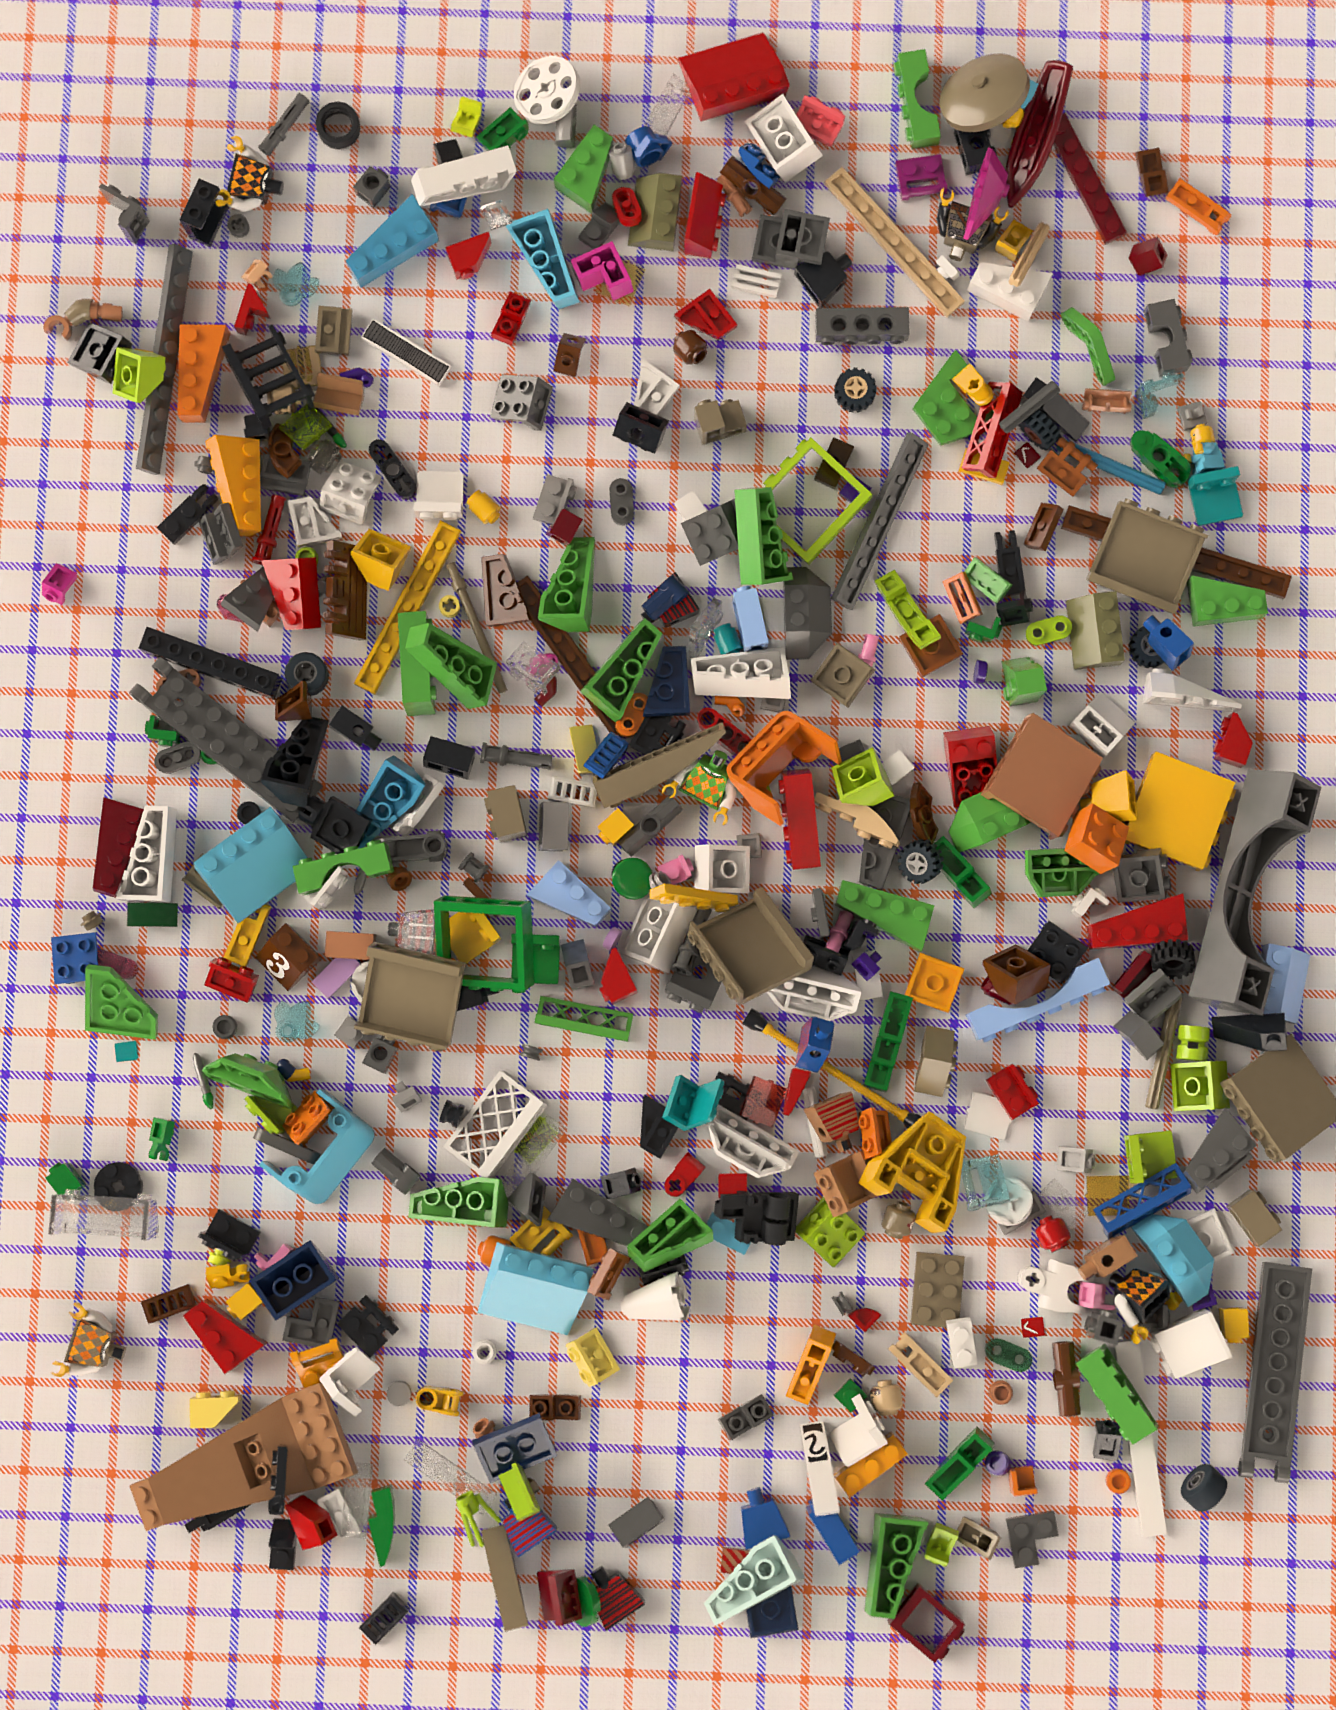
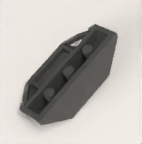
M787 567V570L792 572L793 580L783 581L786 660L809 659L832 634L831 587L807 567Z

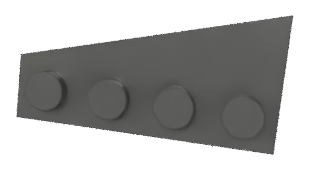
M575 1179L571 1180L547 1219L625 1246L629 1245L649 1227Z

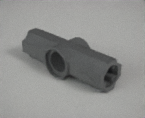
M671 795L666 797L648 815H645L636 826L618 841V844L630 857L637 853L653 837L657 836L667 824L683 811L680 804L674 798H670ZM646 821H655L657 824L656 830L653 832L646 831L644 829Z

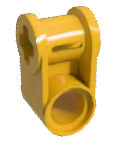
M970 363L952 379L979 406H984L993 399V390L985 383L983 377Z
M423 1386L418 1390L416 1403L423 1410L449 1416H459L460 1396H463L464 1392L451 1388ZM423 1392H430L433 1394L434 1400L432 1403L425 1404L421 1401L420 1395ZM450 1397H452L451 1407H449Z

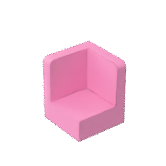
M1080 1281L1078 1305L1093 1309L1115 1310V1305L1104 1304L1105 1284Z

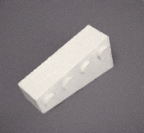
M504 146L433 167H421L416 171L411 182L419 206L504 190L517 170L509 146Z

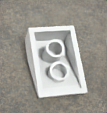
M783 94L745 121L773 168L785 183L823 156Z

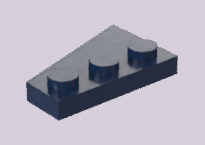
M686 646L662 647L643 717L689 716L690 702Z

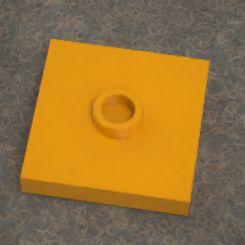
M919 953L905 995L913 997V1001L949 1013L965 968Z

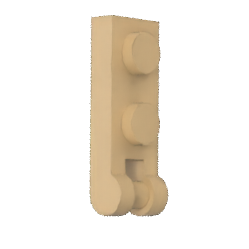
M904 1332L900 1336L901 1339L895 1345L892 1344L888 1350L937 1398L950 1385L953 1379ZM909 1346L913 1351L906 1357L902 1351Z

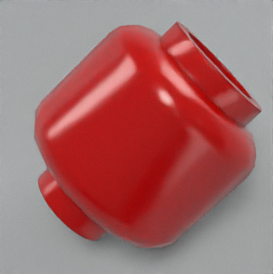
M1052 1215L1039 1220L1040 1226L1036 1228L1035 1233L1044 1250H1051L1053 1253L1069 1245L1068 1240L1071 1238V1234L1062 1218L1053 1219Z

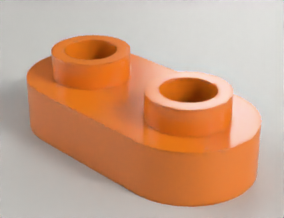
M634 693L624 710L622 718L616 721V731L622 737L629 738L634 736L645 718L643 713L648 699L645 694ZM639 700L643 703V706L638 708L634 703ZM630 721L632 727L626 728L623 723Z

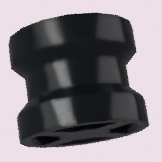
M446 1100L439 1122L451 1123L452 1127L458 1128L465 1106L461 1104L457 1106L452 1101Z

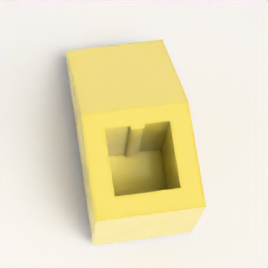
M233 1390L221 1391L220 1395L211 1396V1392H197L196 1396L189 1399L190 1428L216 1427L242 1400V1394L235 1395Z

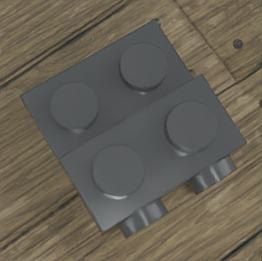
M1161 848L1137 850L1136 854L1121 855L1119 866L1113 868L1118 903L1166 899L1167 890H1171L1170 876H1165L1164 869L1168 868V859L1166 854H1162Z

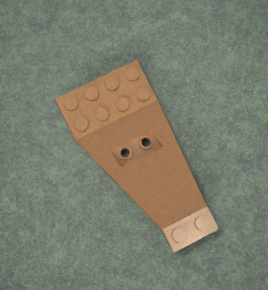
M322 1382L278 1399L153 1476L129 1485L145 1530L149 1531L166 1524L270 1500L275 1495V1490H270L271 1475H276L277 1465H272L273 1450L278 1451V1445L288 1446L285 1496L317 1489L357 1474V1467L330 1395Z

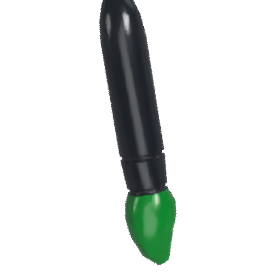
M312 407L313 409H310L311 413L316 411V414L313 413L312 415L320 417L319 423L324 422L322 427L333 438L335 444L341 448H346L347 444L343 435L338 433L337 429L319 408Z

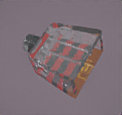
M434 909L402 912L399 923L390 922L388 924L387 933L389 936L398 937V946L436 956Z

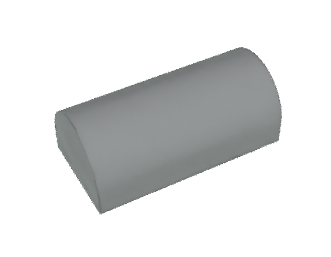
M563 100L557 101V109L562 106ZM576 103L564 117L556 121L555 145L558 147H575Z

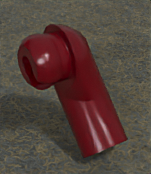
M548 671L542 673L540 680L543 682V691L534 698L541 707L557 693L556 676Z

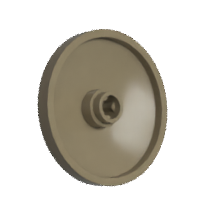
M989 54L978 57L960 67L945 83L939 100L940 110L946 122L959 131L979 132L993 128L1009 119L1022 106L1029 93V75L1023 63L1014 56Z

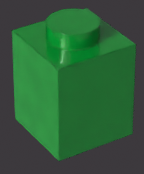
M59 1162L48 1170L50 1174L45 1178L62 1201L70 1199L87 1185L70 1163L61 1164Z

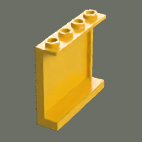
M1155 751L1150 757L1136 794L1137 820L1126 821L1125 824L1129 827L1125 844L1132 843L1144 849L1161 848L1162 854H1166L1170 859L1196 868L1195 871L1197 872L1203 870L1204 867L1207 868L1212 858V855L1209 854L1211 846L1217 844L1220 836L1217 830L1220 824H1224L1228 815V811L1225 810L1228 802L1231 803L1236 793V789H1233L1235 782Z

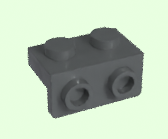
M1159 968L1156 972L1149 975L1142 984L1133 989L1124 1000L1150 1025L1182 998L1183 993Z

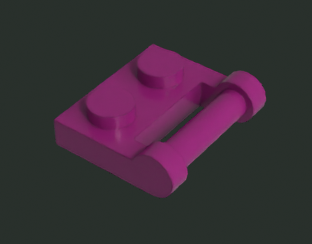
M941 154L896 160L895 167L901 201H907L911 197L940 194L943 188V195H947V183L945 181ZM937 180L935 185L907 187V184Z

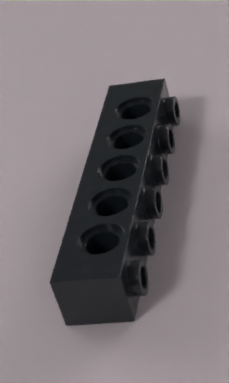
M146 627L138 647L144 654L156 658L161 657L169 663L195 670L197 673L275 700L282 682V677L275 672L150 627Z

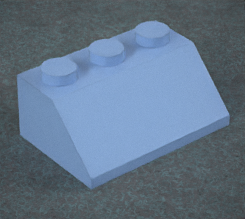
M1270 943L1263 945L1261 956L1268 965L1275 969L1263 1014L1285 1013V1022L1298 1024L1310 954L1294 948Z

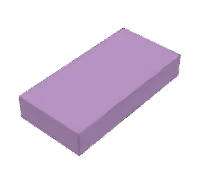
M335 958L312 983L329 999L353 975L360 963L356 959Z

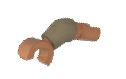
M93 299L76 300L64 313L65 317L52 315L46 319L43 328L44 332L49 334L52 333L55 325L63 324L62 336L68 341L72 334V325L76 327L85 321L99 319V317H102V320L122 322V306H114L110 303L100 305L99 302H93Z

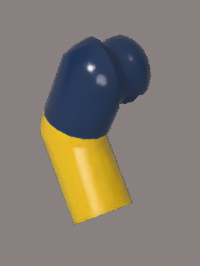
M287 1059L278 1061V1071L288 1082L310 1079L309 1068L296 1069Z

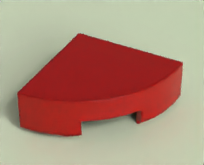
M859 1308L850 1312L847 1316L866 1332L878 1320L881 1314L870 1308Z

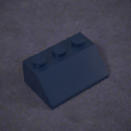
M309 1240L249 1281L276 1321L338 1280L339 1277L327 1258Z

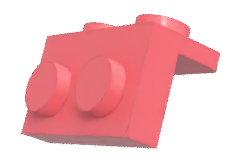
M804 96L802 105L796 114L810 136L830 148L845 121V115L835 107L830 108L824 105L820 99L813 96Z

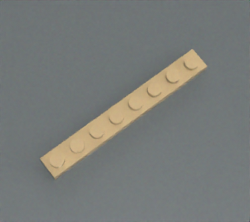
M843 167L825 181L824 185L946 318L964 304L965 300Z

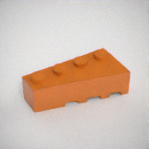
M180 324L177 416L182 423H206L213 398V390L219 377L221 362L225 356L222 347L227 344L231 334L227 325Z

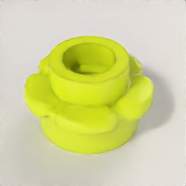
M215 1249L214 1253H208L210 1255L208 1262L216 1266L227 1265L228 1262H231V1260L222 1255L223 1251Z

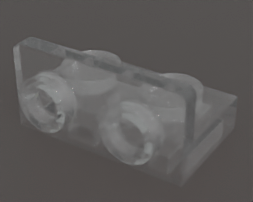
M525 641L520 644L506 661L509 667V674L517 681L522 679L530 690L535 693L539 691L543 695H546L548 692L546 685L560 670V666Z

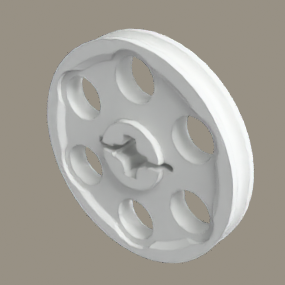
M546 56L535 60L523 70L516 82L514 101L517 109L527 120L536 124H549L561 119L573 108L580 92L579 75L574 67L564 58ZM556 65H561L559 72L552 74V69ZM540 71V76L536 80H531L532 74ZM572 79L571 86L569 88L564 89V83L567 80ZM530 91L531 96L527 100L522 101V96ZM563 100L562 106L559 109H554L555 103ZM542 106V111L538 115H533L535 108Z

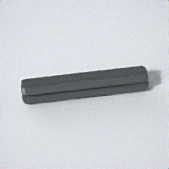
M1054 381L1049 382L999 423L1001 429L1005 433L1011 432L1060 392L1058 385Z

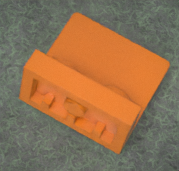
M314 1090L302 1100L301 1105L295 1112L290 1113L286 1117L282 1127L295 1144L299 1145L302 1143L305 1145L328 1120L329 1114L335 1107Z

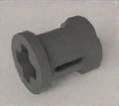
M472 852L465 857L458 869L465 870L470 874L476 883L483 878L490 866L483 865L478 861Z

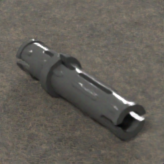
M297 93V96L284 111L277 123L269 128L268 135L258 146L262 153L271 156V153L280 141L285 140V134L310 103L306 96Z

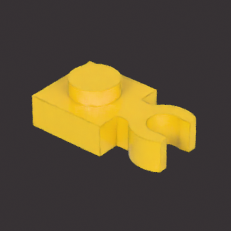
M230 1264L206 1267L205 1275L210 1289H222L234 1286V1281L244 1283L250 1280V1271H248L247 1264H240L235 1268H231Z

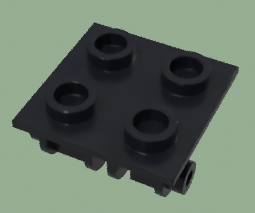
M1048 921L1027 951L1049 963V976L1062 984L1086 952L1088 946L1051 921Z

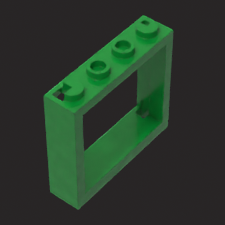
M443 895L434 901L436 956L451 959L449 911L515 916L518 978L464 974L462 986H468V989L471 990L490 988V991L498 992L508 989L512 990L513 993H524L535 984L531 901Z

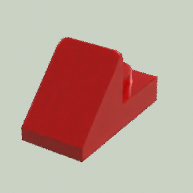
M247 283L234 324L237 333L247 336L248 329L251 330L255 321L253 314L270 319L256 290L249 283Z

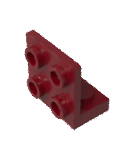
M575 1569L537 1572L544 1620L555 1621L556 1626H563L582 1619Z

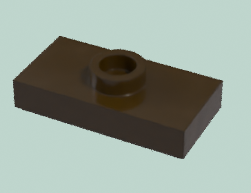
M833 437L827 452L845 468L854 446ZM823 459L814 481L835 489L841 475Z

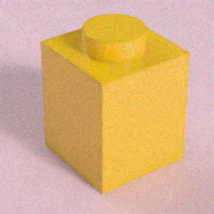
M617 808L597 827L600 831L598 836L606 845L611 843L615 846L634 827V824Z
M250 1282L225 1301L229 1305L227 1310L235 1319L238 1317L240 1320L246 1318L263 1304V1301Z
M1244 1307L1219 1308L1220 1331L1224 1339H1227L1228 1343H1242V1338H1249L1248 1309Z

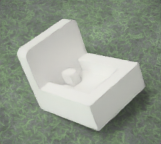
M1090 888L1084 895L1079 894L1071 904L1074 906L1071 913L1079 918L1084 915L1093 901L1102 907L1108 906L1110 901L1106 899L1107 895L1100 889L1095 888L1093 890Z

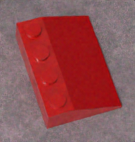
M764 32L678 58L701 122L775 100L782 94L785 97L790 85L783 65Z

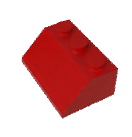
M698 172L695 174L684 239V254L711 259L712 252H717L719 238L715 237L716 229L721 230L723 216L719 215L720 207H725L726 193H722V184Z

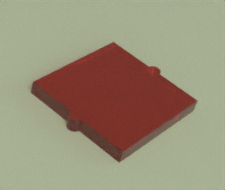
M753 1076L739 1115L753 1120L755 1124L762 1123L773 1128L787 1088L774 1084L773 1080L769 1079L767 1081Z

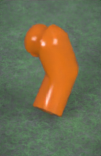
M715 696L714 705H726L734 717L738 718L744 715L745 705L739 697Z

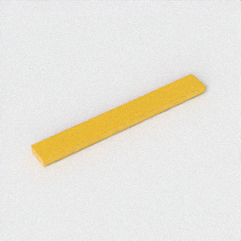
M440 520L354 681V685L374 695L377 693L400 649L398 613L421 610L456 544L461 530Z

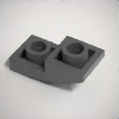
M761 1394L720 1417L718 1421L728 1439L733 1440L749 1429L755 1428L768 1420L774 1414Z

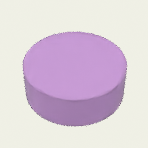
M613 927L607 934L603 947L609 951L615 948L621 938L622 930Z

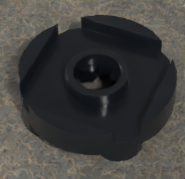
M125 1162L105 1165L98 1172L94 1180L95 1198L104 1207L111 1210H121L130 1207L139 1200L143 1191V1182L139 1172L134 1166ZM120 1179L122 1180L121 1184L125 1187L124 1190H119L116 1193L112 1185L113 1182H117Z

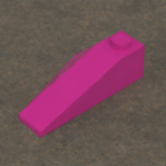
M992 148L987 149L975 183L963 237L966 240L973 235L999 206L1001 198H1006L1010 184H1006L1008 173Z

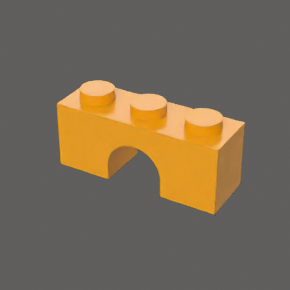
M892 1431L885 1435L888 1442L886 1445L853 1465L842 1467L833 1474L849 1498L908 1455Z

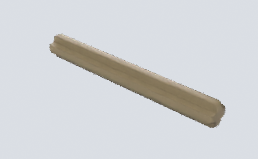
M1183 997L1165 1012L1160 1035L1164 1045L1156 1053L1145 1106L1149 1109L1157 1110L1159 1108Z

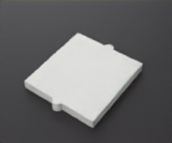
M973 1091L970 1107L966 1109L968 1115L964 1130L1005 1140L1008 1125L1012 1120L996 1097Z

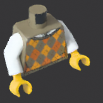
M75 1302L73 1305L80 1308V1310L75 1314L69 1312L72 1318L77 1321L64 1362L67 1364L65 1365L60 1361L52 1363L53 1365L61 1366L59 1372H51L56 1377H62L65 1374L83 1376L98 1372L101 1367L108 1364L109 1358L122 1361L126 1352V1347L114 1344L117 1332L113 1330V1325L103 1313L89 1308L84 1309L79 1302Z

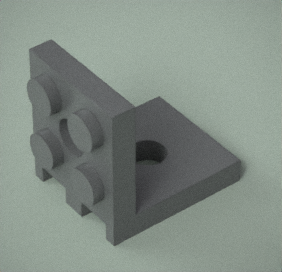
M699 951V956L695 958L691 969L694 970L696 966H704L707 970L706 977L697 979L693 973L691 976H684L674 971L671 980L665 988V993L668 994V999L679 1004L681 1001L690 1004V1009L702 1014L703 1010L709 1011L721 981L715 978L713 969L709 963L703 961Z

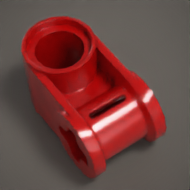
M687 1152L666 1179L664 1184L666 1193L671 1197H678L683 1194L689 1185L693 1184L704 1171L706 1166ZM671 1180L673 1182L677 1180L681 1182L679 1184L681 1188L679 1192L677 1190L673 1192L669 1190L671 1187L669 1182Z

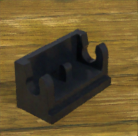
M430 736L423 756V767L468 780L474 763L476 749Z

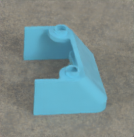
M319 1089L316 1093L335 1107L329 1114L328 1125L338 1135L310 1171L307 1172L300 1166H291L283 1173L269 1161H262L259 1166L288 1189L313 1204H321L328 1200L375 1138V1132L369 1124L324 1089Z

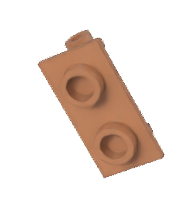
M1085 388L1082 410L1126 414L1131 412L1132 403H1130L1132 391Z

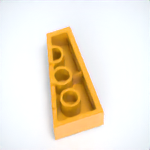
M215 434L205 442L207 449L210 450L212 458L210 462L212 470H215L218 482L216 483L218 493L220 492L223 503L229 502L239 535L251 537L261 531L260 439Z

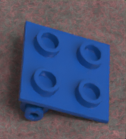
M96 932L51 937L54 984H74L75 982L85 981L87 965H99Z

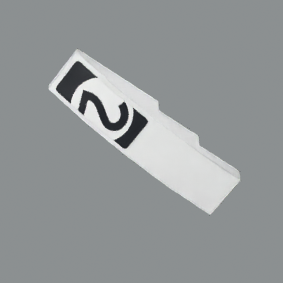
M824 1422L799 1424L815 1517L839 1513Z

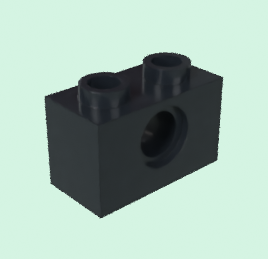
M990 129L979 132L954 130V136L966 175L980 172L988 148H992L997 155L995 147L991 146L989 138H991ZM979 143L982 148L975 149L971 144Z
M626 402L619 413L612 436L655 454L663 440L669 420Z

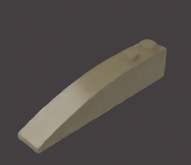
M723 722L612 768L603 779L598 775L593 776L594 787L604 808L609 806L611 808L617 807L623 803V800L631 797L632 799L639 798L645 794V791L670 779L688 767L726 733Z

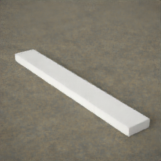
M1132 1340L1119 1341L1117 1345H1114L1116 1361L1148 1408L1139 1344L1133 1343ZM1151 1433L1135 1444L1128 1440L1142 1537L1167 1534L1153 1435Z

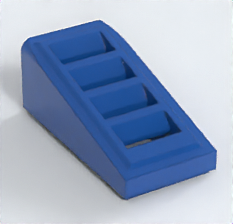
M610 732L585 762L584 767L603 779L625 755L629 743L615 733Z

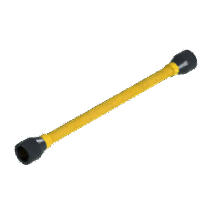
M751 1008L742 1023L751 1030L773 1036L778 1042L781 1041L783 1045L786 1044V1047L791 1048L796 1053L798 1052L799 1043L797 1044L791 1038L789 1039L786 1035L784 1036L779 1030L774 1029L773 1025L768 1023L761 1013ZM827 1061L823 1063L822 1070L827 1071L830 1075L832 1074V1076H835L838 1080L840 1079L843 1083L845 1082L850 1088L853 1087L855 1091L863 1094L866 1098L868 1097V1099H871L874 1103L876 1102L879 1106L881 1105L886 1111L889 1110L891 1114H894V1116L898 1117V1120L903 1122L907 1129L922 1117L919 1114L897 1108L890 1101L874 1093L871 1089L869 1090V1088H866L863 1084L861 1085L858 1081L856 1082L854 1078L838 1070L835 1066L833 1067Z

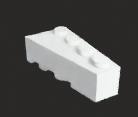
M784 647L691 658L695 695L791 699L790 678Z
M145 806L136 833L137 839L134 848L131 849V858L127 871H124L123 883L116 899L130 902L171 903L177 809L169 806Z

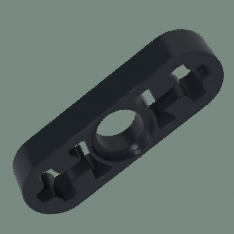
M381 439L374 440L369 446V454L401 499L409 500L416 495L417 487L412 477L387 442ZM377 446H379L380 448L385 447L383 452L387 457V460L383 461L380 454L374 455L376 453L375 448ZM397 464L399 472L393 476L387 474L386 469L388 465ZM401 477L407 486L411 484L409 493L406 491L400 492L402 486L398 480Z

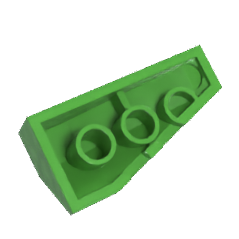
M475 1177L410 1194L408 1218L494 1228L507 1227L509 1202L501 1179Z

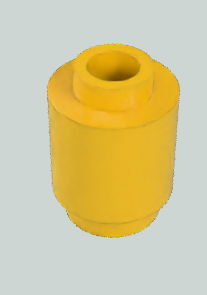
M477 490L466 502L469 505V509L484 524H493L501 515L499 513L501 507L486 492L482 493L480 490Z

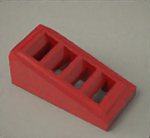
M796 1068L791 1069L782 1111L783 1115L789 1116L792 1113L811 1076L810 1071Z

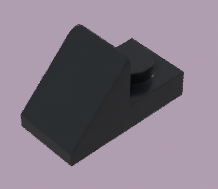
M274 1518L268 1545V1547H271L269 1569H295L297 1535L290 1519Z

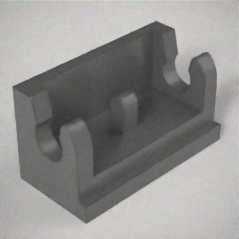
M647 1497L608 1524L621 1546L627 1548L665 1521V1518L652 1499L650 1500Z

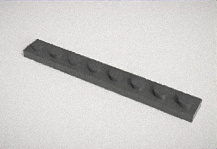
M914 433L906 434L831 597L832 600L846 609L853 610L929 445Z

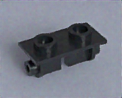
M685 1255L646 1272L638 1266L643 1285L663 1278V1273L666 1272L668 1275L679 1272L678 1275L684 1276L686 1275L685 1272L689 1271Z

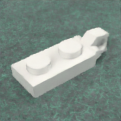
M425 774L422 779L426 786L416 803L400 816L392 828L402 836H408L414 830V827L425 815L444 787L442 783L428 774Z

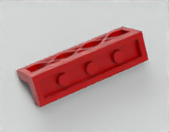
M988 382V386L993 392L994 389H1001L1000 395L996 399H992L988 404L980 407L961 467L965 471L981 472L988 478L997 477L1011 433H1005L999 423L1019 407L1023 394L1019 388L1010 382ZM993 409V417L986 422L987 413ZM986 431V439L979 444L980 435ZM979 453L978 464H971L973 457Z

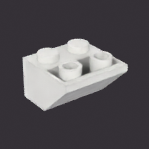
M1100 691L1073 720L1069 727L1104 757L1124 737L1135 722Z

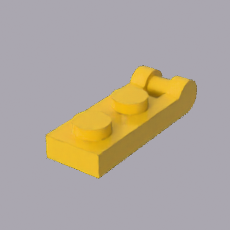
M264 904L255 911V913L259 914L257 920L248 916L239 924L237 923L223 958L247 967L264 923L271 911L270 905Z

